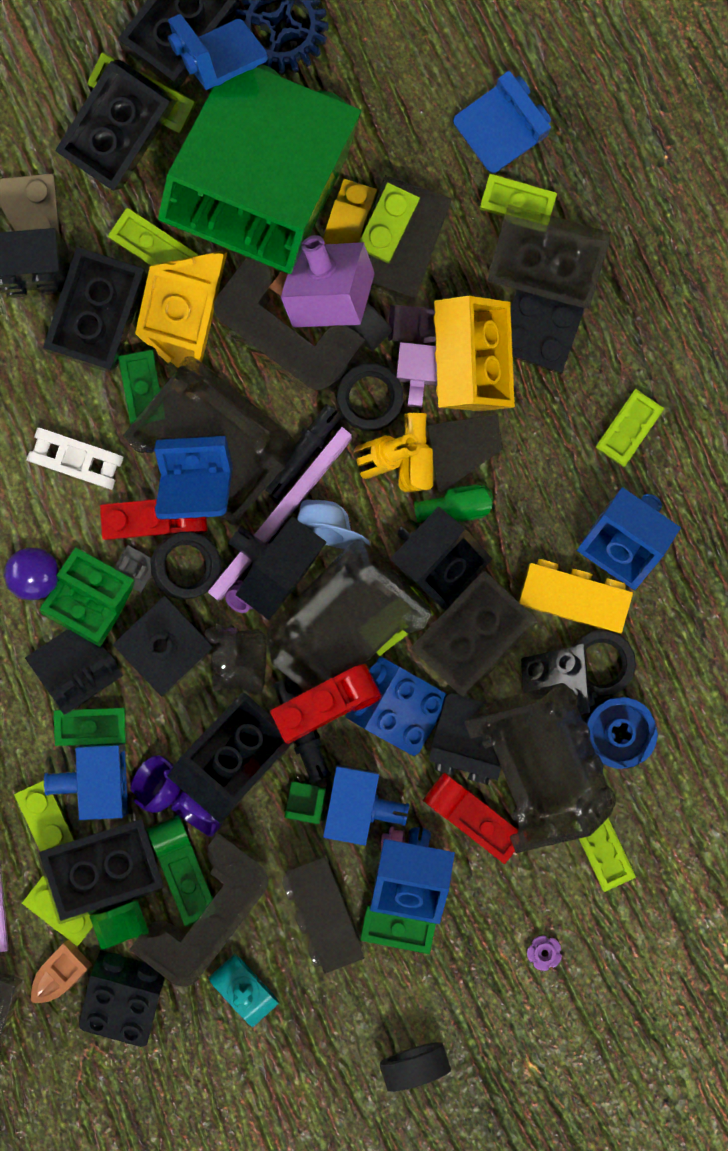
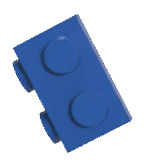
M181 14L168 19L172 34L168 36V40L174 53L177 56L181 55L188 72L195 74L205 90L221 85L225 81L252 70L268 60L266 50L241 19L231 21L200 37L195 34Z
M510 70L498 78L496 87L455 115L453 120L454 126L486 170L491 174L499 172L549 135L551 126L548 124L551 122V118L541 104L535 106L528 96L531 91L526 82L519 75L515 78Z
M226 436L156 440L154 450L161 474L155 506L156 517L158 519H179L224 515L227 511L233 471Z
M379 656L377 662L369 671L382 698L369 707L348 712L345 718L408 754L415 756L421 751L438 721L447 694Z

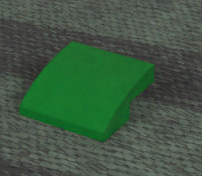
M75 547L56 575L58 578L57 587L49 594L39 610L45 617L100 647L125 606L135 580Z

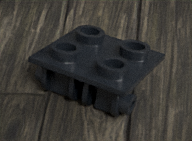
M68 629L25 657L64 716L123 677L115 660L109 652L107 653L103 645L99 647Z
M585 644L521 658L525 726L590 713L594 706H598L599 699L597 694L590 692L588 689Z

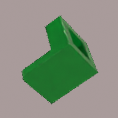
M292 781L284 818L320 824L327 787Z
M138 900L127 902L89 916L101 950L149 933Z

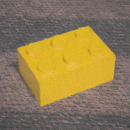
M475 296L434 301L435 314L433 320L436 333L435 359L437 362L438 384L436 393L438 396V407L472 411L514 408L510 302Z

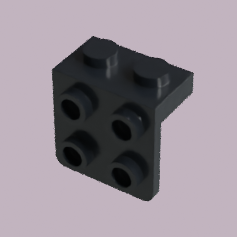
M448 694L445 698L428 757L429 761L435 762L433 769L454 775L455 769L469 772V780L488 785L490 779L498 781L502 768L500 766L514 718L513 712L506 708L458 694Z
M100 950L90 975L79 1023L80 1029L139 1047L146 1046L168 968Z

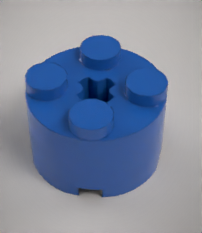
M612 697L600 701L598 706H594L593 710L587 714L583 724V740L588 752L598 762L612 768L626 769L642 763L652 754L657 743V727L651 712L645 705L631 698ZM623 723L625 724L624 731L628 733L626 739L620 738L615 742V734L611 732L614 726L620 727Z

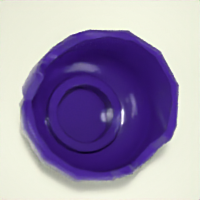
M24 548L15 552L7 560L3 577L7 589L17 598L32 601L47 597L57 587L58 578L56 575L59 569L55 558L46 550L41 548Z
M153 755L145 760L136 771L130 784V790L138 798L134 802L143 810L151 813L161 812L172 805L181 790L180 787L167 777L174 764L161 755Z
M184 791L178 794L171 806V809L177 815L207 836L212 837L223 824V822L220 824Z

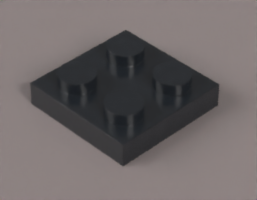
M519 284L511 305L513 358L562 374L585 307Z

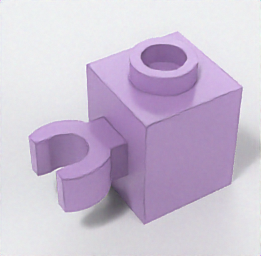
M400 342L396 378L400 382L410 383L408 407L422 408L424 384L436 386L438 384L437 362L435 359L436 346Z

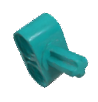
M233 954L208 977L215 989L251 1027H255L280 1004L275 995L236 954Z

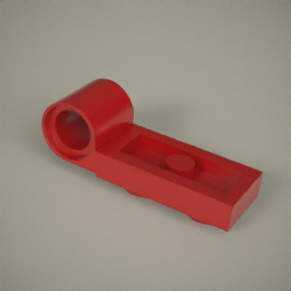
M157 499L100 505L102 540L170 535L178 532H208L207 517L158 519L155 513Z
M361 664L272 709L270 713L284 742L290 744L352 710L358 711L371 706L379 701L382 695L367 665Z
M446 773L441 775L423 798L427 805L503 864H506L526 838L522 832Z

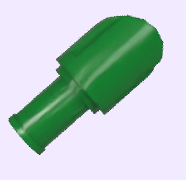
M472 484L450 488L447 490L448 493H445V497L419 502L414 501L418 524L424 522L438 506L459 523L480 519L488 515L493 505V494L486 485Z

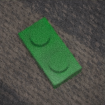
M148 350L119 356L131 426L166 420L154 351Z
M126 708L72 710L65 716L61 710H54L55 746L127 743Z
M367 905L360 941L430 954L435 923L370 911L371 905Z

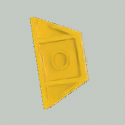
M225 251L157 263L149 267L135 334L147 345L153 346L158 355L168 364L170 362L186 375L185 379L192 384H195L199 379L227 257V252Z

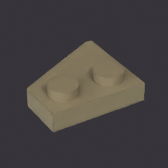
M54 174L0 179V207L15 231L56 228L60 234Z

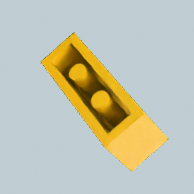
M538 559L537 564L530 563L528 565L517 605L622 634L633 592L625 590V583L606 578L605 584L591 580L593 574L577 569H572L571 574L557 571L559 564L543 559Z

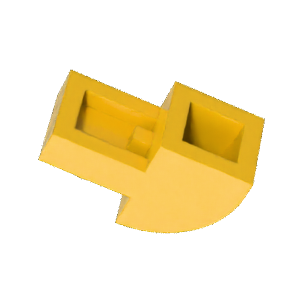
M343 179L323 238L325 244L359 243L364 233L377 189Z

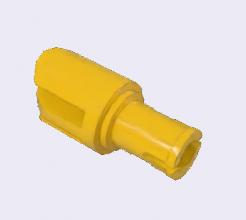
M426 413L404 414L405 434L412 433L419 439L418 442L410 444V447L420 445V451L415 456L402 459V463L398 467L399 488L403 492L423 491L433 487V449L426 445Z
M407 433L396 439L384 435L356 446L354 453L371 450L370 454L356 459L358 466L375 463L377 466L361 472V477L369 479L398 468L402 463V459L419 453L420 445L410 447V444L418 442L419 439L412 433Z

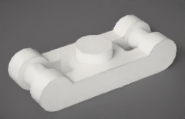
M37 427L34 436L37 441L34 450L29 451L26 461L113 490L116 481L113 479L117 466L121 467L123 456ZM50 444L59 446L55 459L46 456ZM94 458L104 461L100 474L90 471Z

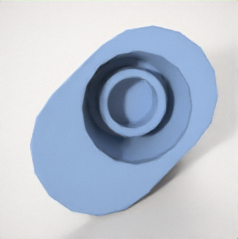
M326 500L302 501L297 520L326 541L325 545L354 551H362L370 547L371 544L367 538L351 531L348 514L337 503Z

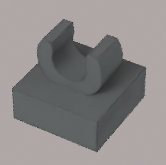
M127 545L114 569L134 579L135 584L133 588L143 593L152 577V558Z

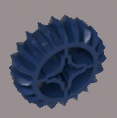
M241 0L243 6L248 10L237 9L235 12L236 17L243 20L251 32L252 26L255 24L271 36L269 49L264 48L268 55V60L265 62L266 66L273 68V65H278L279 75H284L285 65L291 64L293 73L299 71L298 61L301 60L306 67L311 65L308 53L316 57L320 56L321 50L315 44H326L327 37L320 32H325L329 29L328 22L321 21L327 15L326 9H315L320 4V0ZM281 2L277 11L258 14L267 5ZM294 5L301 8L310 21V30L302 28V24L292 18ZM286 15L287 28H283L277 38L275 26H279ZM301 39L304 40L297 48L281 52L286 42L291 40L300 42Z

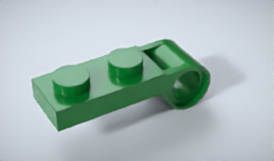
M177 815L146 828L185 927L217 915V908L180 816Z

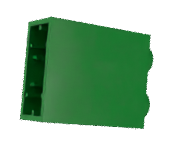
M262 64L225 81L221 85L214 86L167 174L158 220L273 268L292 274L302 253V242L310 236L349 155L362 110L346 104L341 97L332 92H316L282 78L274 69Z

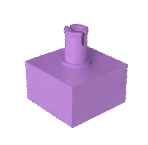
M317 235L306 238L302 242V253L292 274L287 275L281 294V299L292 327L361 325L375 275L364 242L325 244L323 238Z

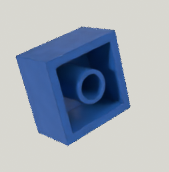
M622 487L595 521L576 551L635 591L665 555L681 527L659 513L662 503L656 496L644 494L639 499Z
M125 744L75 748L76 772L44 773V791L46 796L51 794L77 793L79 820L123 818L129 814Z
M337 764L323 838L366 846L370 822L373 823L374 820H380L406 826L407 816L394 814L393 811L408 814L410 803L405 804L379 799L376 794L379 772Z
M414 827L409 830L408 843L384 839L370 911L440 924L449 892L455 852L430 848L431 832L423 828L422 837L419 841L420 827Z

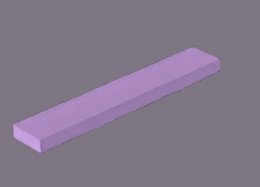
M341 427L254 536L266 545L351 442L352 434ZM240 552L208 593L218 601H222L229 588L236 580H239L253 561Z

